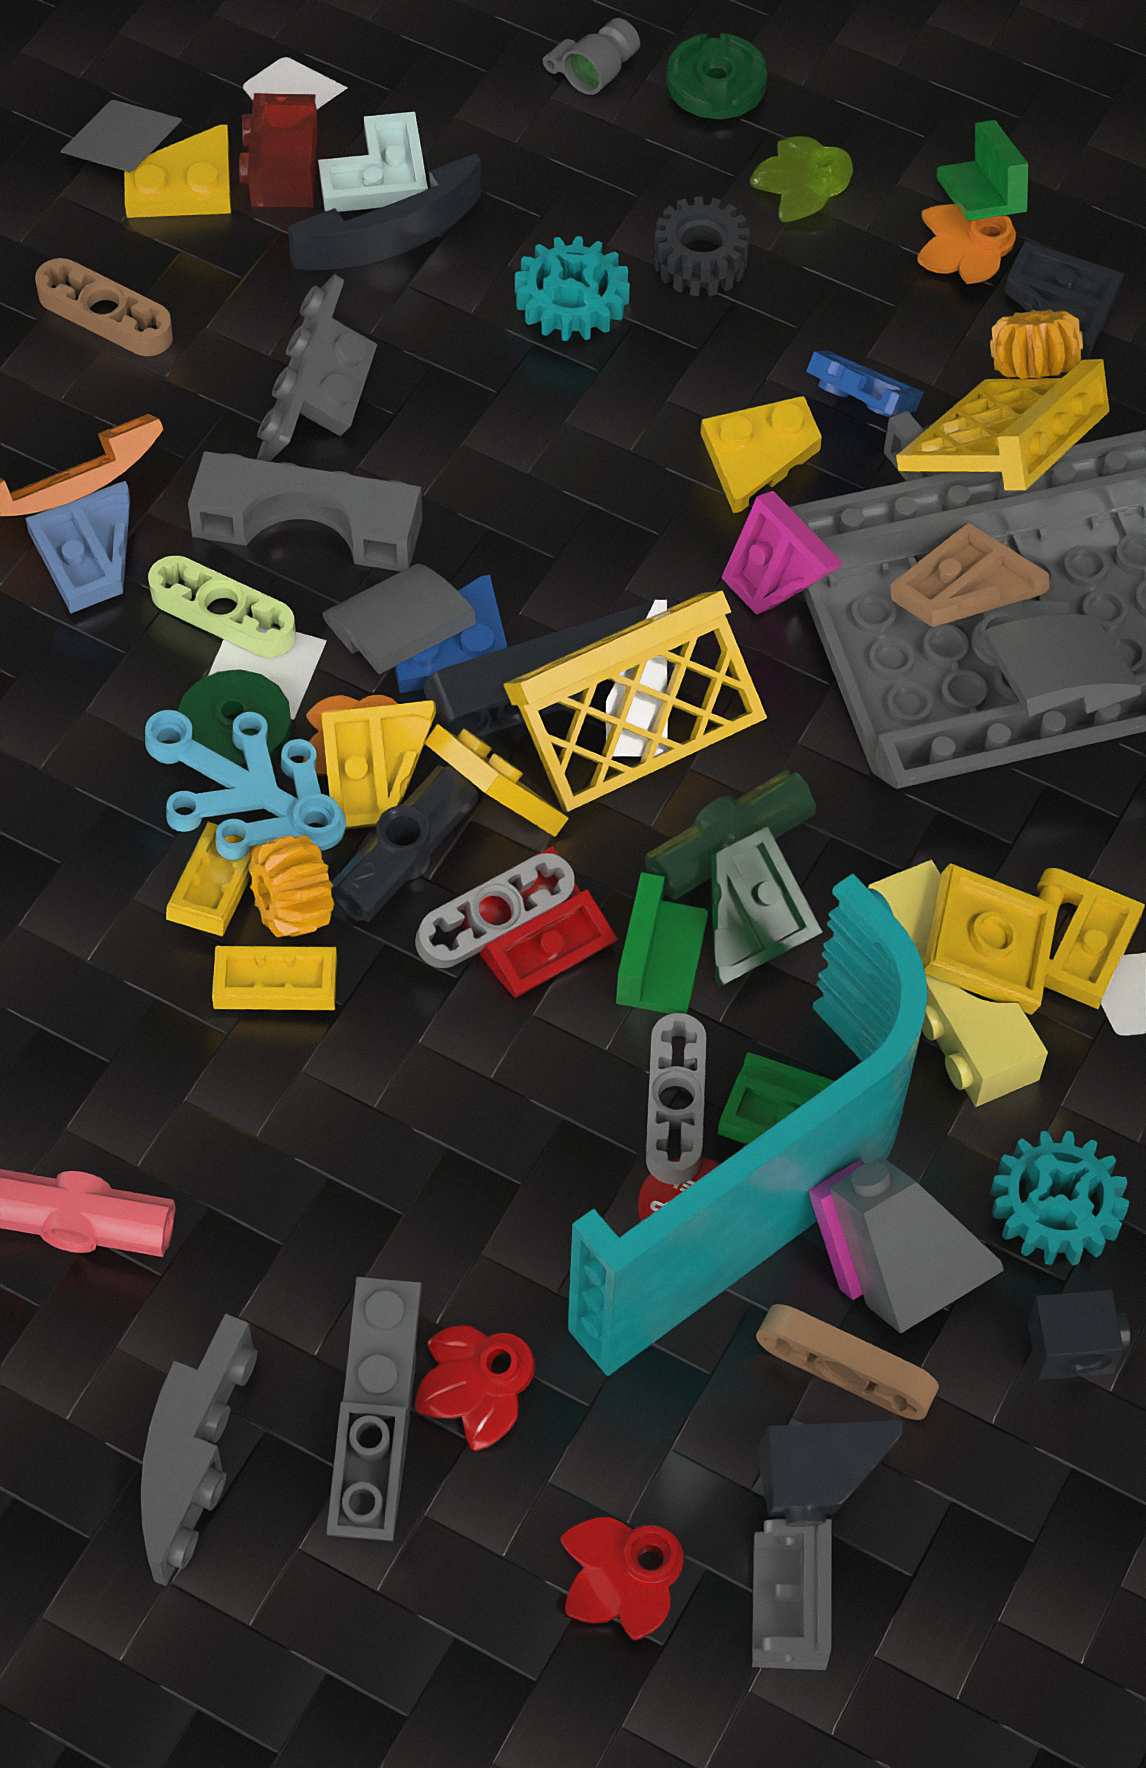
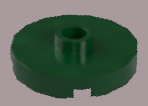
M720 33V39H707V34L696 35L680 43L669 56L666 84L671 98L682 109L699 117L726 119L740 116L755 108L765 94L767 71L763 54L753 44L735 35Z
M242 669L218 671L198 680L183 695L177 711L184 714L192 724V740L245 770L247 765L244 752L238 749L232 740L234 720L226 719V717L240 715L245 712H255L265 718L268 724L266 744L271 764L281 755L282 748L289 741L292 733L289 701L279 685L262 674ZM247 728L241 731L243 734L249 736H253L259 733L257 730L251 728Z

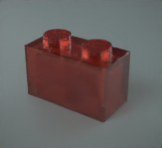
M254 93L252 115L243 114V146L250 147L249 153H240V185H249L251 206L313 208L318 141L316 94Z

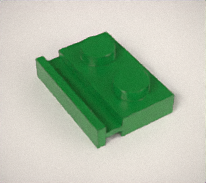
M748 1052L741 1073L737 1077L721 1116L717 1134L750 1144L835 1081Z

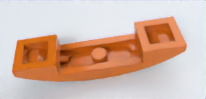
M146 414L101 432L98 436L105 455L9 493L5 481L0 478V516H16L56 508L82 498L108 484L131 467L151 447L163 431L160 419Z

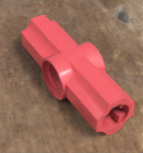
M0 1169V1228L41 1235L43 1240L50 1245L77 1253L91 1252L98 1245L163 1257L166 1249L169 1247L176 1210L174 1200L112 1189L103 1179L84 1172L66 1171L58 1174L57 1179Z

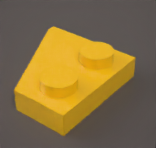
M218 125L153 152L132 172L125 171V208L127 218L231 213L227 125Z
M804 396L702 419L701 436L733 513L744 510L749 506V497L766 484L771 487L775 486L787 476L788 471L793 466L806 462L820 451L822 436Z
M433 700L322 713L329 797L336 801L345 815V830L375 827L382 813L391 807L401 805L436 714V705Z
M437 724L426 739L425 744L483 792L556 837L569 819L518 781L523 773L496 753L490 759L486 757L492 748L463 728L457 737Z

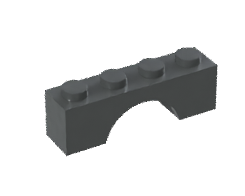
M204 451L188 501L192 537L247 546L259 532L275 523L292 519L313 520L330 526L346 540L351 549L354 564L400 572L410 568L422 524L420 486L408 485L397 480L383 481L353 476L343 471L328 472L304 468L287 462L274 463L249 459L232 453L219 454Z

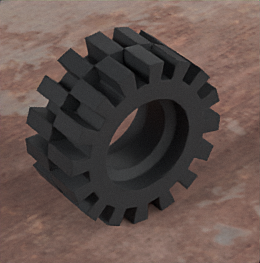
M703 196L694 197V205L691 206L688 205L686 199L677 201V210L668 206L664 210L663 218L659 217L656 222L654 238V267L656 272L661 271L660 279L665 284L674 279L673 289L680 293L685 286H689L691 296H699L700 288H707L708 296L717 295L718 285H721L725 291L733 287V279L739 282L747 266L750 233L749 227H746V219L742 214L736 217V208L731 204H728L724 210L721 209V200L712 198L710 205L703 204ZM692 241H707L717 245L719 248L710 252H696L683 245Z

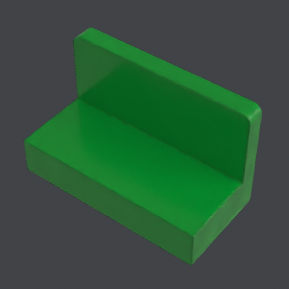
M996 120L975 123V161L938 167V181L968 221L1027 212V161Z
M641 872L618 972L616 1004L668 1014H687L706 930L708 911L704 908L663 901L665 877Z

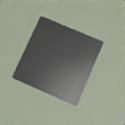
M111 100L61 150V153L132 172L182 119Z

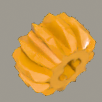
M1051 309L1046 311L1032 310L1026 313H1015L1013 316L1002 317L992 327V340H990L991 357H994L995 370L1008 378L1019 377L1022 380L1027 378L1041 379L1046 376H1059L1062 372H1070L1081 362L1083 339L1082 331H1079V319L1066 311L1054 312Z
M293 835L274 838L267 841L266 844L255 847L248 869L252 877L250 888L255 896L254 906L259 908L261 912L262 923L269 927L276 937L288 935L295 937L314 932L317 928L328 925L331 911L334 907V901L331 896L333 884L329 880L327 873L328 865L324 864L322 860L321 849L316 844H313L307 835L294 837Z

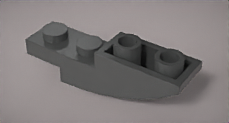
M356 1278L344 1398L340 1405L327 1536L382 1541L394 1540L417 1356L415 1350L422 1291L421 1282Z
M227 1314L224 1315L198 1370L176 1361L173 1362L161 1389L149 1427L143 1458L141 1483L142 1528L153 1579L164 1586H167L175 1567L184 1569L187 1566L198 1540V1532L193 1529L203 1509L212 1510L222 1494L226 1482V1473L222 1472L218 1446L208 1441L216 1443L221 1437L230 1414V1406L226 1405L231 1392L235 1384L240 1386L246 1384L257 1359V1350L253 1348L249 1323Z

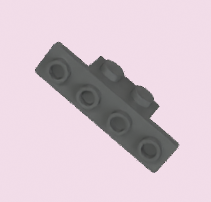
M335 274L321 289L314 286L301 305L300 314L305 319L303 325L295 331L287 346L286 355L291 357L289 366L281 372L272 389V396L277 398L275 407L267 413L259 427L257 437L262 439L263 442L257 460L270 462L289 443L299 413L339 436L351 426L377 344L332 318L344 283V279Z

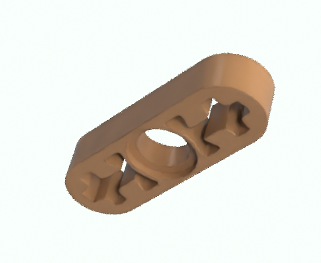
M52 259L38 268L35 275L40 303L46 309L141 356L158 355L167 350L173 340L171 318L164 306L69 259ZM102 300H110L118 304L114 311L107 314H97L90 310L93 304ZM138 327L141 328V329H143L144 331H143V332L138 331Z
M772 1305L756 1334V1338L761 1346L776 1357L905 1418L914 1420L925 1418L939 1389L937 1381L920 1367L787 1305Z

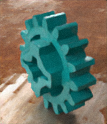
M576 236L572 245L565 246L562 239L557 237L554 238V248L550 250L538 244L535 246V259L523 256L521 259V271L515 273L517 310H525V322L528 325L541 321L542 334L545 336L554 329L561 330L562 340L568 341L572 331H579L581 336L587 340L590 339L591 328L597 327L606 333L610 331V318L621 320L623 318L624 305L629 304L630 283H628L627 266H618L619 254L617 252L608 253L605 256L602 255V243L599 241L595 242L590 248L583 247L582 237ZM543 280V288L539 290L538 286ZM605 286L606 291L601 297V288Z
M1042 1131L1035 1148L1023 1138L1019 1140L1015 1148L1014 1157L1004 1154L1001 1158L997 1171L1000 1175L994 1176L990 1194L997 1197L991 1211L992 1217L997 1219L1008 1218L1002 1232L1004 1239L1007 1240L1020 1235L1024 1239L1021 1254L1028 1256L1036 1247L1043 1249L1045 1264L1048 1265L1053 1264L1058 1252L1065 1253L1071 1265L1079 1263L1083 1248H1086L1095 1257L1101 1255L1106 1243L1105 1239L1115 1241L1122 1226L1119 1220L1124 1219L1129 1207V1201L1121 1197L1128 1183L1126 1177L1110 1176L1117 1161L1114 1156L1098 1160L1094 1156L1097 1142L1090 1140L1083 1148L1074 1146V1135L1070 1131H1066L1061 1143H1053L1049 1133ZM1024 1178L1027 1182L1025 1190L1029 1195L1027 1201L1022 1203L1019 1196V1184ZM1095 1192L1099 1199V1214L1096 1217L1092 1214L1094 1205L1090 1201L1091 1195Z

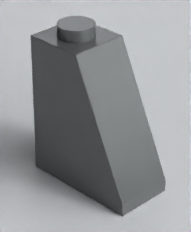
M882 1156L871 1163L859 1166L851 1175L829 1187L866 1306L899 1333L906 1331L1004 1271L1000 1259L915 1180Z

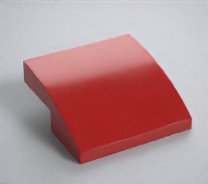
M553 846L539 853L559 856ZM537 871L538 877L529 889L520 893L525 911L530 910L525 905V902L530 895L537 891L546 889L551 896L554 895L553 890L559 882L555 875L545 878L540 871ZM574 882L573 890L565 902L486 944L479 953L514 998H517L611 946L618 939L589 891L580 892ZM511 883L517 889L516 883ZM488 896L479 902V913L487 923L503 925L511 919V908L503 898ZM461 910L459 912L465 916L461 927L465 931L470 926L467 921L466 911ZM473 931V937H474L475 939L480 938V937Z

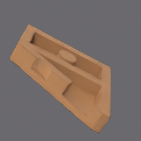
M969 522L890 584L891 600L931 627L1039 596L1050 589L1048 572Z

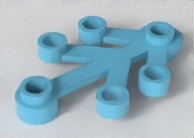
M173 710L160 711L152 715L146 723L145 745L152 757L165 764L181 761L229 788L198 794L190 791H178L172 794L167 800L166 819L173 829L187 832L197 828L203 817L263 808L278 816L277 818L245 823L239 819L223 821L216 830V850L226 859H241L250 852L251 846L266 844L269 840L287 835H293V837L307 835L321 851L335 846L343 838L346 819L336 801L327 795L321 794L315 772L316 749L306 740L295 739L287 742L282 748L281 769L285 775L294 779L297 798L277 788L266 744L268 724L265 718L258 713H242L233 722L232 740L235 746L244 752L248 771L192 740V724L180 712ZM247 728H251L257 730L259 733L253 736H249L243 734L241 731ZM173 740L176 743L166 744L162 743V741ZM293 756H303L307 761L295 763L290 758ZM187 807L194 812L189 815H180L175 810ZM319 823L324 827L313 828L308 826V824ZM236 835L243 840L239 843H229L224 838Z

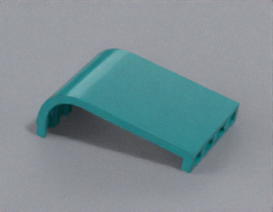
M851 874L833 887L832 893L839 900V906L829 912L831 920L827 922V926L834 932V935L823 945L826 950L822 952V956L828 962V967L818 974L821 980L817 982V986L822 990L823 996L813 1003V1009L860 1059L861 1063L619 1238L595 1209L573 1223L568 1331L607 1376H610L816 1223L817 1217L808 1193L809 1189L859 1160L865 1164L871 1163L881 1156L887 1160L899 1129L925 1018L927 982L919 952L905 928L893 916L892 909L885 897L873 888L867 889L854 874Z

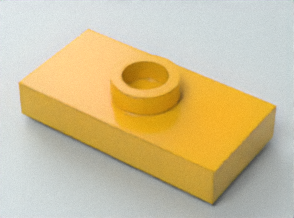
M208 822L167 905L166 920L223 936L250 880L251 874L248 868L252 861L253 849L261 845L251 846L250 852L241 859H226L216 850V830L219 825ZM236 835L224 838L229 843H239L243 840Z
M216 946L212 994L214 1009L335 1010L336 947Z

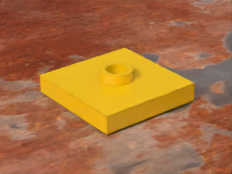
M950 863L941 873L923 962L925 974L999 1003H1019L1023 1012L1032 1015L1041 1006L1058 905Z

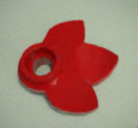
M466 1325L451 1326L442 1330L428 1340L429 1350L439 1365L430 1370L421 1381L416 1395L415 1409L421 1415L433 1418L455 1419L462 1417L469 1446L473 1451H480L499 1441L517 1421L518 1394L529 1385L533 1378L535 1358L528 1344L514 1334L497 1333L487 1337L474 1327ZM501 1354L510 1355L511 1365L509 1369L502 1374H494L491 1369L493 1360Z
M602 1517L582 1522L570 1528L561 1536L563 1547L584 1567L575 1578L567 1596L565 1610L568 1616L593 1624L608 1622L616 1617H620L624 1630L634 1641L653 1633L662 1625L670 1611L669 1586L678 1579L683 1567L681 1544L670 1531L655 1525H644L632 1530L614 1518ZM645 1552H654L661 1557L662 1564L656 1569L648 1570L639 1564L638 1558Z

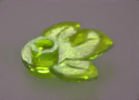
M797 136L779 141L777 144L779 156L771 157L762 162L750 178L752 187L782 194L779 207L780 220L788 222L814 214L823 208L828 197L835 196L844 191L850 182L853 165L849 154L843 149L823 147L813 138Z

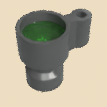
M614 18L601 28L598 34H588L577 43L570 39L563 40L543 58V65L550 73H565L571 85L578 91L594 95L618 75L621 63L628 60L639 50V35L629 22L621 18Z

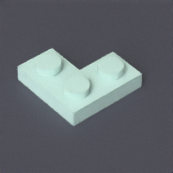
M415 112L364 117V131L368 155L318 160L325 211L336 208L338 212L380 208L428 190Z

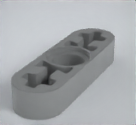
M539 854L433 910L423 919L416 933L415 944L417 952L426 963L438 968L452 967L482 951L486 944L565 902L574 887V873L570 865L563 858L555 854ZM537 871H540L545 878L555 875L559 882L553 890L554 895L551 896L546 889L537 891L528 897L525 905L530 910L525 911L520 893L529 889L538 877ZM511 883H516L517 889ZM488 896L503 898L511 908V919L503 925L487 923L479 913V902ZM465 910L470 928L456 937L452 944L453 950L449 951L444 944L434 947L430 941L436 932L435 926L439 925L444 932L455 929L462 924L465 918L459 911ZM473 931H474L480 938L475 939V938L473 937Z
M673 1013L661 1018L655 1024L651 1035L646 1165L649 1172L657 1180L666 1184H682L691 1180L698 1173L702 1159L706 1032L703 1025L696 1018L683 1013ZM673 1036L684 1037L686 1046L684 1049L683 1067H671V1043ZM680 1086L687 1089L692 1094L694 1100L684 1109L673 1110L661 1103L659 1095L668 1087ZM669 1129H681L680 1150L682 1154L678 1162L668 1161Z

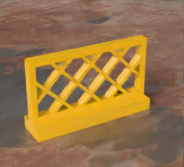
M1103 359L1082 360L1063 378L985 379L896 455L898 470L1002 472L1004 490H1027L1109 412Z
M723 590L701 593L659 614L644 619L503 684L511 704L519 706L562 811L569 812L767 718L725 616L731 610ZM712 630L722 650L715 670L689 660L697 638ZM683 644L679 656L669 652V650ZM656 656L676 664L665 694L640 684L647 661ZM633 667L629 679L619 675V673ZM728 667L733 678L725 675ZM686 668L711 679L701 709L676 699ZM606 679L626 687L615 717L589 707L597 683ZM721 684L739 691L747 711L746 713L731 720L711 713ZM583 690L579 702L567 698ZM636 691L662 702L651 732L626 722ZM556 702L576 710L565 741L547 734L538 713L539 710ZM672 706L697 716L690 739L680 744L662 737ZM586 714L612 725L601 755L575 745ZM708 721L719 725L704 732ZM622 729L648 739L640 763L631 767L611 760ZM658 744L669 748L655 755ZM552 745L562 748L559 758H557ZM572 753L598 763L590 786L574 794L564 774ZM608 767L619 771V773L604 779Z

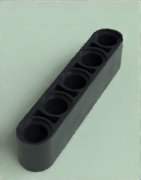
M676 598L657 599L667 600V609L680 603ZM655 600L437 671L424 683L423 691L428 701L433 700L435 702V718L438 724L457 737L463 728L476 737H480L525 722L519 706L511 704L503 685L504 683L646 619ZM699 638L696 640L689 659L693 662L697 661L703 651ZM683 644L669 650V652L679 656ZM668 660L667 675L673 673L676 664ZM606 679L597 683L592 700L610 694L615 682ZM583 690L567 698L579 702ZM556 702L539 710L538 713L541 717L569 707Z

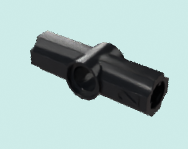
M438 765L402 805L391 807L382 813L377 821V833L331 882L333 884L331 896L342 912L357 922L359 920L369 922L406 881L418 878L426 872L430 865L431 853L478 802V791L463 774L451 765L448 767ZM401 840H408L414 842L406 846L394 844L395 842Z

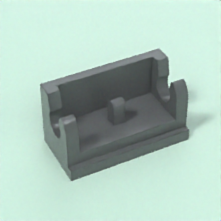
M785 1519L764 1521V1532H755L752 1667L826 1670L831 1653V1519H826V1523L823 1525L809 1527L786 1526Z

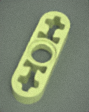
M164 557L151 567L148 574L151 597L154 604L161 610L262 657L272 658L287 653L295 644L296 629L294 615L286 604L186 557ZM183 580L185 581V586L177 583ZM166 583L172 585L170 589L165 588ZM219 598H228L238 604L232 612L224 615L213 614L207 610L208 605ZM251 611H252V617H253V618L249 617V613H250ZM274 624H277L280 626V630L271 627H273ZM260 627L269 630L266 633H261Z

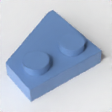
M125 481L26 518L28 532L70 613L123 593L130 510L129 489Z

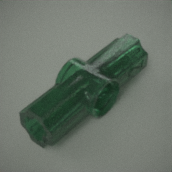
M785 770L737 800L733 796L726 795L708 804L695 818L692 827L645 854V866L649 873L665 877L663 896H669L675 900L712 877L711 855L767 826L774 839L814 816L816 803L812 798L809 786L797 772L790 773Z

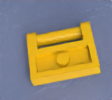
M1048 868L1044 871L1037 885V890L1040 893L1038 898L1058 905V910L1061 904L1068 902L1078 906L1053 960L1049 959L1044 987L1099 1009L1140 921L1145 904L1064 870Z

